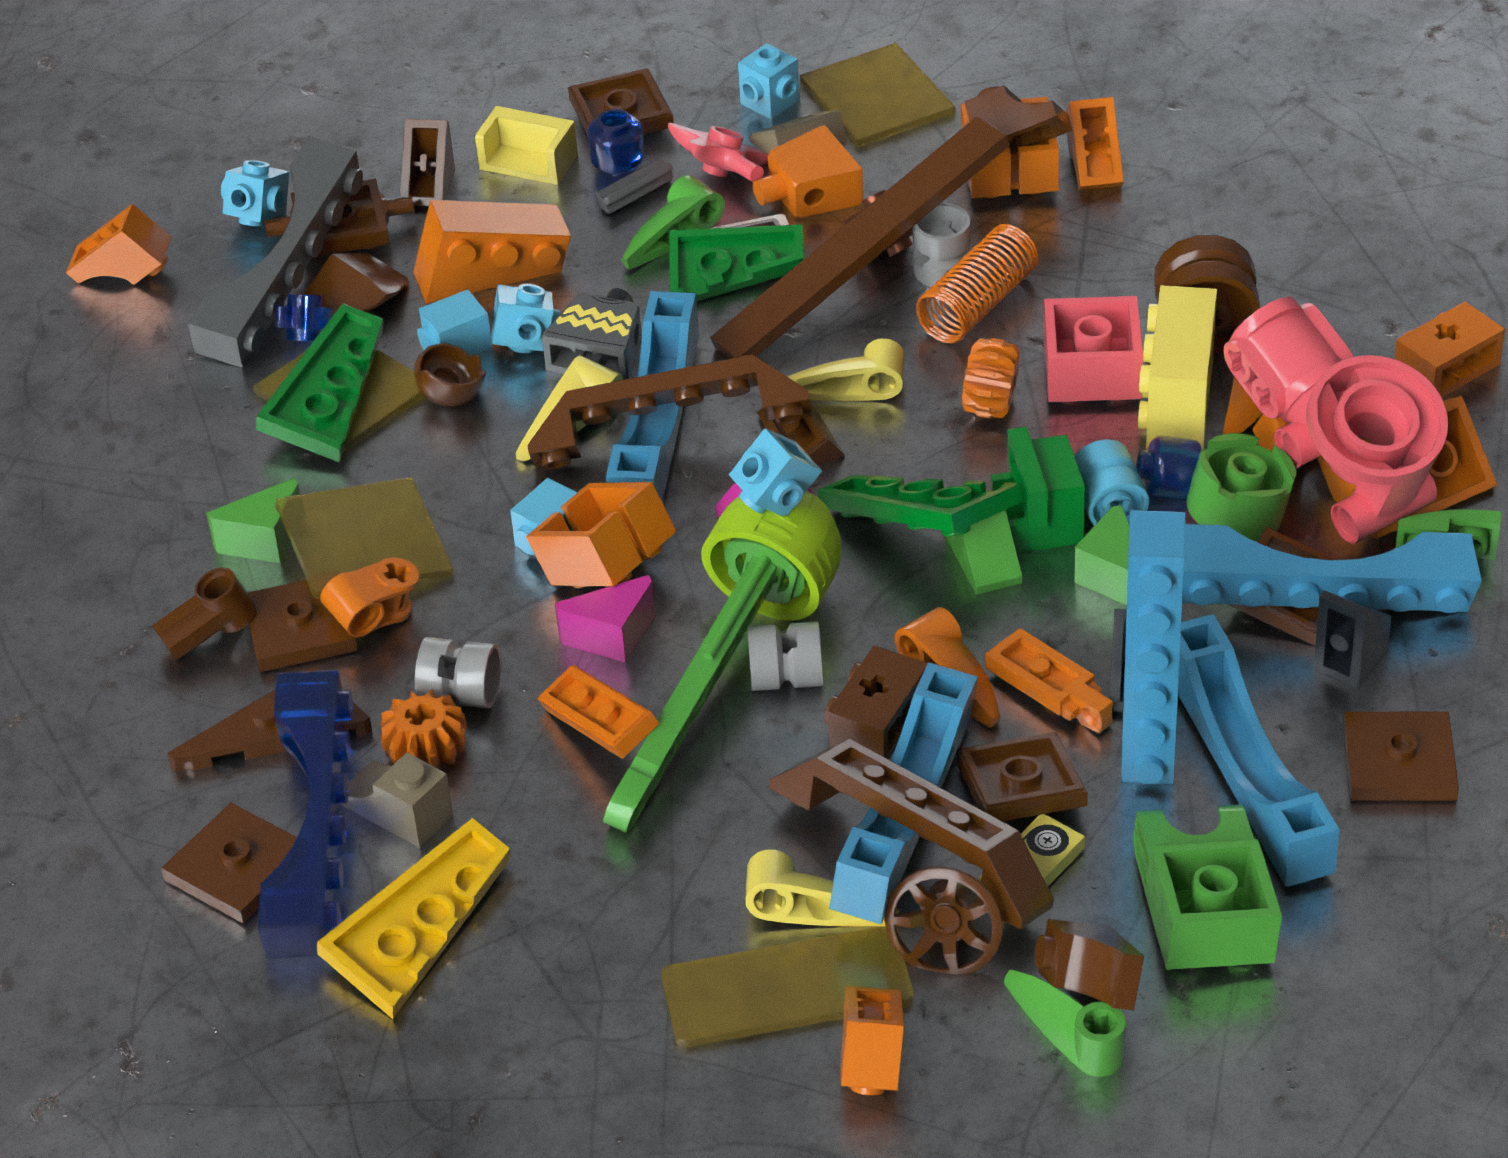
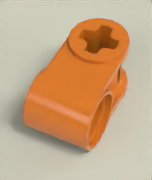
M396 557L385 558L378 563L352 572H343L335 576L323 588L320 601L350 636L362 637L373 630L408 619L412 610V602L409 597L411 590L418 584L419 571L415 565L405 559Z

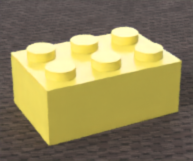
M1160 285L1158 304H1149L1147 332H1154V334H1145L1143 362H1146V365L1141 364L1139 393H1142V398H1148V401H1140L1138 429L1147 430L1146 449L1180 451L1181 446L1185 444V452L1201 453V450H1204L1214 358L1217 289ZM1169 438L1174 439L1175 443L1173 445H1166L1165 441Z

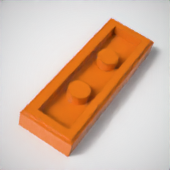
M571 665L537 698L547 712L621 759L629 754L660 724L651 711L575 665Z

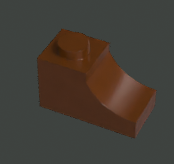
M1005 85L986 88L980 91L978 96L964 101L969 122L976 116H979L1007 135L1010 144L1008 148H1010L1011 155L1018 152V147L1037 145L1048 139L1073 131L1069 115L1053 100L1039 104L1023 103Z
M1048 919L1045 935L1039 936L1035 946V965L1038 968V973L1055 988H1064L1094 997L1115 1009L1134 1011L1144 955L1111 926Z

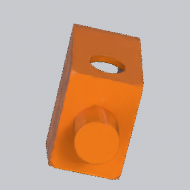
M825 125L772 149L768 154L769 176L753 181L754 195L761 206L781 200L790 212L798 218L863 204L862 200H864L863 168Z

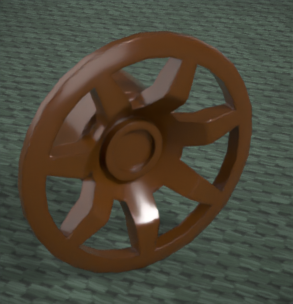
M928 867L906 876L890 894L884 918L888 938L898 955L907 964L930 971L949 974H972L983 968L992 959L1002 939V914L992 893L978 879L954 868ZM928 879H940L930 887L929 891L919 884V882ZM909 889L915 901L921 906L920 910L896 914V907L900 897ZM978 896L981 898L983 902L977 903ZM988 912L993 928L990 941L973 927L975 919ZM896 925L906 928H923L924 933L912 951L900 939ZM963 939L969 946L984 952L976 960L960 965L958 941ZM937 941L943 944V954L948 968L933 967L930 963L920 959V957Z

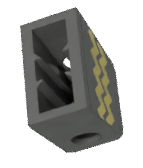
M620 288L611 289L606 297L585 293L577 295L542 335L546 371L564 374L572 361L581 355L622 374L623 380L630 379L642 339L639 306L633 303L631 295Z

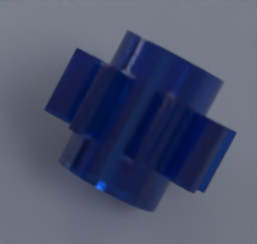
M288 294L286 306L276 305L275 327L287 328L286 340L314 341L332 318L333 308L322 307V295Z

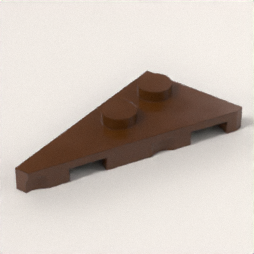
M314 666L179 745L167 754L170 767L175 772L186 769L198 770L213 767L212 757L244 751L245 760L286 752L293 747L323 744L321 737L325 734L355 729L357 737L365 736L372 732L370 717Z

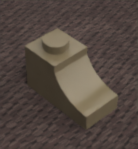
M405 753L393 766L384 765L372 760L339 790L342 806L418 848H421L453 817L447 774L409 753Z

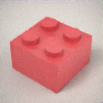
M1137 296L1044 299V354L1048 402L1142 399V393H1139L1141 364L1143 365V348Z

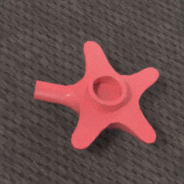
M668 123V129L677 142L698 161L704 163L703 171L719 177H727L728 171H732L752 182L763 177L764 170L761 166L768 164V154L759 148L742 144L744 136L740 133L719 126H711L709 132H702Z

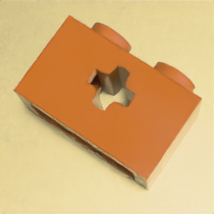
M1465 301L1446 312L1440 313L1436 318L1412 331L1404 333L1396 339L1395 360L1403 362L1423 374L1434 385L1441 398L1501 365L1505 328Z

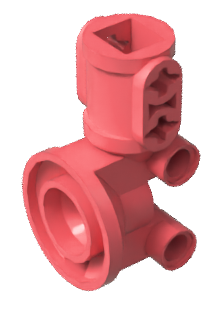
M1282 297L1268 303L1244 320L1234 331L1229 342L1224 345V357L1230 371L1265 416L1270 419L1280 416L1287 423L1275 431V445L1291 458L1295 468H1299L1323 456L1338 477L1356 486L1351 496L1337 502L1331 508L1333 524L1345 541L1355 544L1436 500L1437 488L1429 471L1446 441L1448 416L1439 392L1423 374L1403 362L1388 357L1373 355L1354 357L1348 346L1315 305L1311 303L1300 305L1293 297ZM1359 437L1371 440L1375 445L1361 440Z

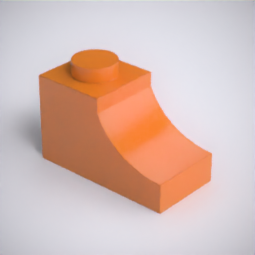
M1114 98L1070 101L1065 112L1069 115L1073 131L1067 132L1069 156H1072L1078 190L1122 186L1124 179Z
M132 203L76 246L66 274L78 284L93 277L115 276L126 279L134 285L148 274L153 277L163 269L168 261L166 252L172 236Z
M846 985L840 1064L841 1086L851 1087V1090L858 1094L872 1096L883 1094L885 1090L898 1091L904 1033L901 990Z

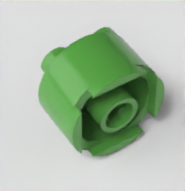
M1231 433L1214 437L1208 441L1207 448L1203 451L1201 450L1187 496L1189 513L1200 525H1227L1253 541L1259 540L1266 527L1278 532L1296 477L1295 465L1291 458L1275 445L1272 451L1259 446V438L1255 436Z

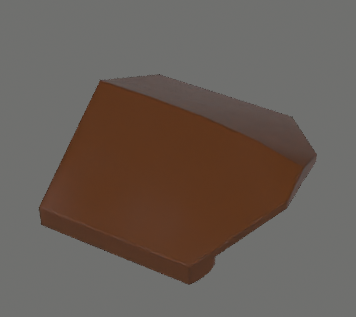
M369 253L331 254L302 295V300L305 305L330 320L342 303L368 312L397 295L401 289L405 290L408 288L409 281L406 276Z

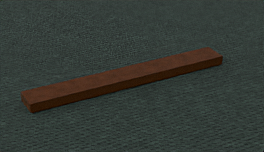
M976 116L710 337L714 347L729 359L751 354L757 357L1008 148L1010 144L1007 135L979 116Z

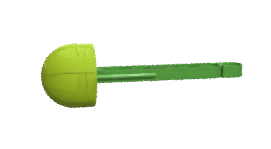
M806 491L801 501L786 516H780L769 510H765L763 514H760L747 506L740 497H737L725 508L703 544L701 556L707 574L715 585L729 598L658 717L657 721L660 724L648 734L631 767L628 768L615 790L605 811L604 823L626 834L632 829L644 809L649 796L658 785L756 614L759 613L778 620L795 621L810 616L817 609L836 575L840 564L842 548L840 533L830 510L814 494Z

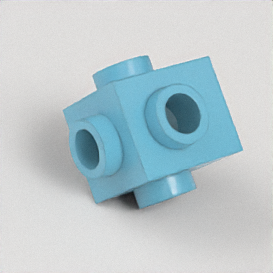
M766 43L738 62L740 103L772 120L800 100L797 58Z
M257 160L244 161L243 166L226 171L221 185V196L223 198L222 214L239 217L238 222L248 226H263L265 224L264 220L286 214L290 171L269 167V163Z
M498 284L490 324L492 344L508 346L511 350L519 353H532L534 350L544 351L542 335L560 315V309H554L552 292L545 291L542 287L533 284H521L518 287Z
M764 428L751 447L745 451L729 476L742 490L739 494L740 499L751 509L760 514H763L765 510H769L780 516H786L801 501L805 492L822 470L797 442Z

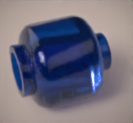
M611 109L602 112L590 123L587 130L589 156L591 163L598 170L614 176H621L634 170L642 163L645 156L644 135L641 122L636 117L621 109Z
M1159 435L1153 438L1147 451L1140 450L1137 456L1136 468L1140 478L1144 479L1147 493L1155 498L1187 501L1197 460L1202 450L1200 443L1191 438Z

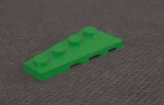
M342 303L256 416V430L340 462L383 332V319Z
M850 475L817 490L818 498L828 509L841 512L843 517L865 516L873 518L874 522L879 524L903 523L907 524V528L911 530L935 529L940 530L943 536L966 534L971 530V525L1024 502L1022 485L1015 482H1005L1001 485V488L989 491L986 490L985 481L967 480L963 483V486L944 488L943 479L926 478L905 484L904 477Z

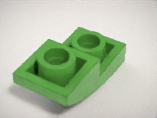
M1474 509L1443 510L1399 519L1396 548L1407 544L1422 532L1472 534L1476 557L1478 559L1496 561L1502 511Z

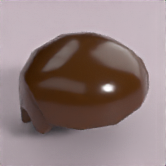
M448 343L428 346L418 355L414 366V378L419 391L430 402L445 407L464 405L474 399L482 387L487 373L482 370L481 357L479 355H469L462 348Z

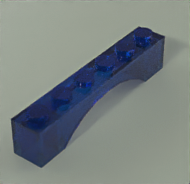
M338 670L277 673L274 717L281 745L296 759L308 778L310 796L305 821L294 845L280 865L261 883L258 931L266 959L319 956L317 954V942L341 923L339 901H334V890L343 889V863L341 857H336L337 846H345L346 843L345 818L343 814H339V804H347L348 779L346 772H341L342 762H350V736L348 731L343 730L344 721H352L353 701L351 690L342 689Z

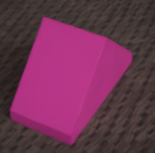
M646 575L616 584L615 586L556 602L558 634L562 645L626 663L656 617L653 586L650 576Z

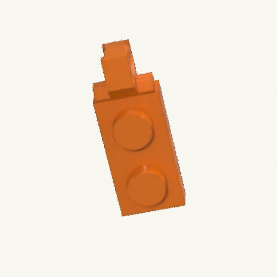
M1019 628L985 653L986 669L1057 715H1062L1064 719L1071 721L1076 717L1081 725L1097 733H1101L1113 723V701L1102 694V689L1095 683V675L1023 629Z

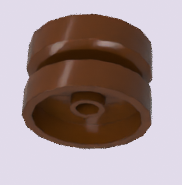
M1195 235L1176 242L1162 254L1155 266L1154 286L1157 304L1160 285L1217 289L1214 353L1224 351V345L1229 342L1234 331L1244 320L1260 309L1259 295L1256 288L1255 265L1249 252L1235 240L1219 235Z

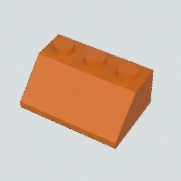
M1462 395L1443 401L1448 416V433L1446 441L1429 471L1437 488V498L1431 504L1406 517L1441 511L1498 485ZM1359 437L1361 440L1375 445L1371 440ZM1323 456L1318 457V462L1333 499L1339 502L1351 496L1356 486L1338 477ZM1398 521L1371 536L1377 539L1398 529Z

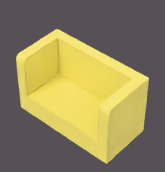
M495 106L475 136L479 170L554 185L560 183L578 156L575 122L573 120Z

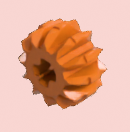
M979 338L972 345L963 383L962 405L965 412L974 413L977 417L990 419L991 417L1003 418L1010 411L1019 372L1020 352L1017 345L1006 343V340L991 338V340Z
M431 689L424 696H417L411 690L409 699H393L390 710L382 712V720L380 722L382 733L380 735L381 747L385 751L386 757H390L394 764L405 753H409L438 768V765L441 763L454 765L457 754L465 751L467 741L465 729H467L466 719L461 711V707L456 706L451 695H444L438 698L433 689Z

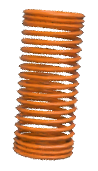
M1000 224L994 227L981 242L977 243L967 255L963 256L935 285L931 286L929 290L919 297L916 303V314L925 331L934 339L943 343L955 344L961 341L976 324L980 323L981 319L985 318L999 302L1007 297L1008 293H1011L1026 276L1035 270L1038 264V252L1034 242L1024 231L1010 224ZM999 235H1006L1008 237H1011L1021 245V247L1025 250L1028 256L1029 267L1027 260L1024 256V253L1020 250V248L1009 239ZM994 239H1000L1012 245L1021 255L1024 262V269L1016 253L1006 244ZM994 243L1001 245L1005 249H1007L1017 260L1020 269H1017L1015 262L1009 256V254L1003 251L1001 248L994 246ZM996 250H998L1000 253H1002L1004 256H1006L1007 259H1008V260L1011 262V264L1013 265V267H1011V266L1005 261V259H1004L1003 257H1001V256L997 253ZM984 264L990 267V269L999 277V280L995 276H993V274L986 268ZM980 268H981L983 271L986 272V274L994 281L995 284H993V283L983 274V272L980 270ZM976 273H977L978 275H980L983 280L986 281V283L990 286V288H988V287L979 279V277L976 275ZM972 278H973L974 280H976V281L982 286V288L985 290V292L982 291V290L975 284V282L972 280ZM968 283L978 291L981 297L972 290ZM964 288H966L973 295L976 301L966 293ZM960 293H962L968 299L971 305L962 298ZM927 298L931 314L933 315L935 320L946 330L958 335H951L944 332L933 322L927 310ZM931 298L933 299L935 308H936V310L938 311V313L940 314V316H941L948 324H950L951 326H954V327H956V328H958V329H961V331H960V330H954V329L948 327L947 325H945V324L938 318V316L936 315V313H935L934 310H933V307H932V304H931ZM936 298L939 299L940 305L942 306L944 311L953 320L959 322L961 326L953 323L943 314V312L938 307ZM943 301H944L947 305H949V307L956 313V315L958 316V318L955 317V316L947 309V307L945 306V304L943 303Z

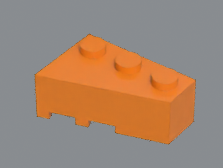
M430 200L413 274L425 304H429L467 289L471 293L495 288L498 284L508 285L562 271L571 234L557 205Z

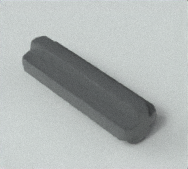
M658 158L601 189L597 193L599 208L603 209L607 214H612L670 182L673 179L671 164L667 163L663 158Z

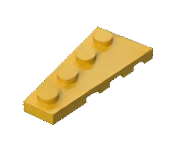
M471 818L317 942V954L389 1017L394 1019L510 861V848L474 818Z

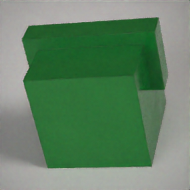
M1027 426L1008 429V468L1010 472L991 474V491L1001 488V485L1005 482L1021 483L1024 502L1006 509L1016 553L1078 544L1084 538L1085 485L1067 434L1031 440Z

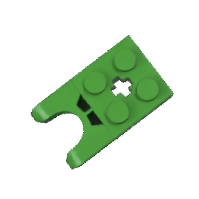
M1243 805L1218 806L1219 825L1215 830L1201 835H1190L1178 831L1170 825L1161 809L1136 811L1133 848L1166 970L1275 963L1282 913L1259 840L1253 837Z

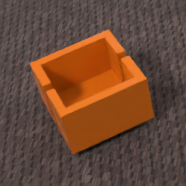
M1048 96L1023 98L1020 100L1023 103L1039 104L1048 102ZM965 103L961 104V129L969 123ZM1057 137L1037 145L1018 147V152L1012 155L1010 148H1006L968 180L971 198H996L1011 195V190L1019 189V194L1032 195L1059 191V145Z
M653 482L588 483L561 506L573 531L569 530L561 512H554L530 532L526 538L551 586H573L574 588L605 586L606 588L628 581L632 576L631 571L643 561L659 554L663 549L662 544L677 531Z

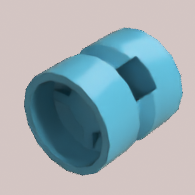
M1104 439L1084 446L1075 454V459L1085 485L1084 507L1094 526L1113 506L1122 505L1129 527L1130 510L1147 511L1149 496L1126 445L1117 440Z

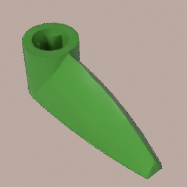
M684 175L678 178L669 189L668 203L650 217L630 241L621 261L630 270L668 253L669 230L711 228L723 215L725 209L723 196L691 175Z
M1016 970L1008 971L1004 984L1012 996L1043 1034L1081 1071L1091 1076L1104 1077L1116 1073L1123 1066L1125 1059L1126 1020L1125 1015L1120 1009L1112 1008L1104 1002H1093L1085 1005L1062 989L1055 988L1040 978Z

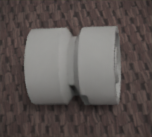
M940 203L912 227L914 244L913 271L916 279L926 286L931 287L935 285L945 273L971 251L969 247L971 242V218L968 212L960 206L951 203Z
M819 622L790 623L786 631H780L775 624L748 626L752 691L780 689L784 681H790L795 688L823 686Z
M425 637L419 648L416 661V695L424 696L429 690L433 689L438 698L444 695H451L452 700L456 697L461 706L491 708L497 697L501 675V654L498 644L467 641L460 648L454 639Z

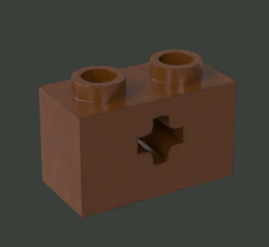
M873 645L862 663L856 662L854 664L847 684L839 696H832L826 706L824 723L828 725L829 747L851 739L889 760L896 749L913 695L928 663Z

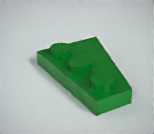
M803 224L669 230L670 292L696 293L697 302L786 275L804 260Z

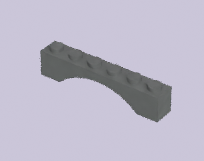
M311 136L308 137L290 165L295 203L291 220L282 238L271 252L251 270L227 284L208 291L188 322L194 353L243 368L251 353H256L260 349L264 333L272 320H277L280 317L284 308V302L293 288H297L301 284L306 266L312 257L319 255L324 244V238L332 225L336 226L340 222L344 206L351 195H356L361 188L363 172L359 169L357 150Z

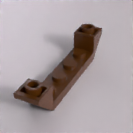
M751 354L566 391L527 446L535 466L543 465L544 469L563 468L571 464V459L581 458L575 423L577 421L583 420L584 424L590 425L599 424L610 420L612 414L628 411L631 415H645L656 411L658 405L676 402L677 406H691L702 402L704 396L722 393L724 397H736L748 393L750 387L759 386L766 421L775 419L776 423L779 424L792 423L801 420L804 417L803 414L813 411L809 392L806 388Z
M847 739L800 761L769 781V789L789 799L793 804L807 810L813 809L839 792L847 794L875 809L882 816L891 818L913 830L922 838L932 841L958 855L965 862L983 869L981 882L996 899L1002 914V921L1022 929L1053 908L1054 898L1017 829L851 739ZM978 896L977 903L983 902L981 898Z

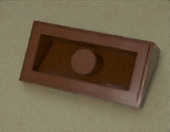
M812 403L813 412L803 414L804 417L799 421L786 424L776 423L775 419L766 421L763 407L757 412L767 429L797 442L817 466L835 461L845 455Z

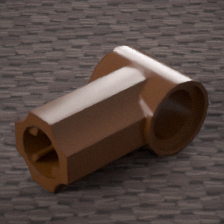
M220 567L205 573L195 586V596L153 624L152 627L177 661L220 630L231 633L246 627L255 616L256 606L235 573L229 568Z

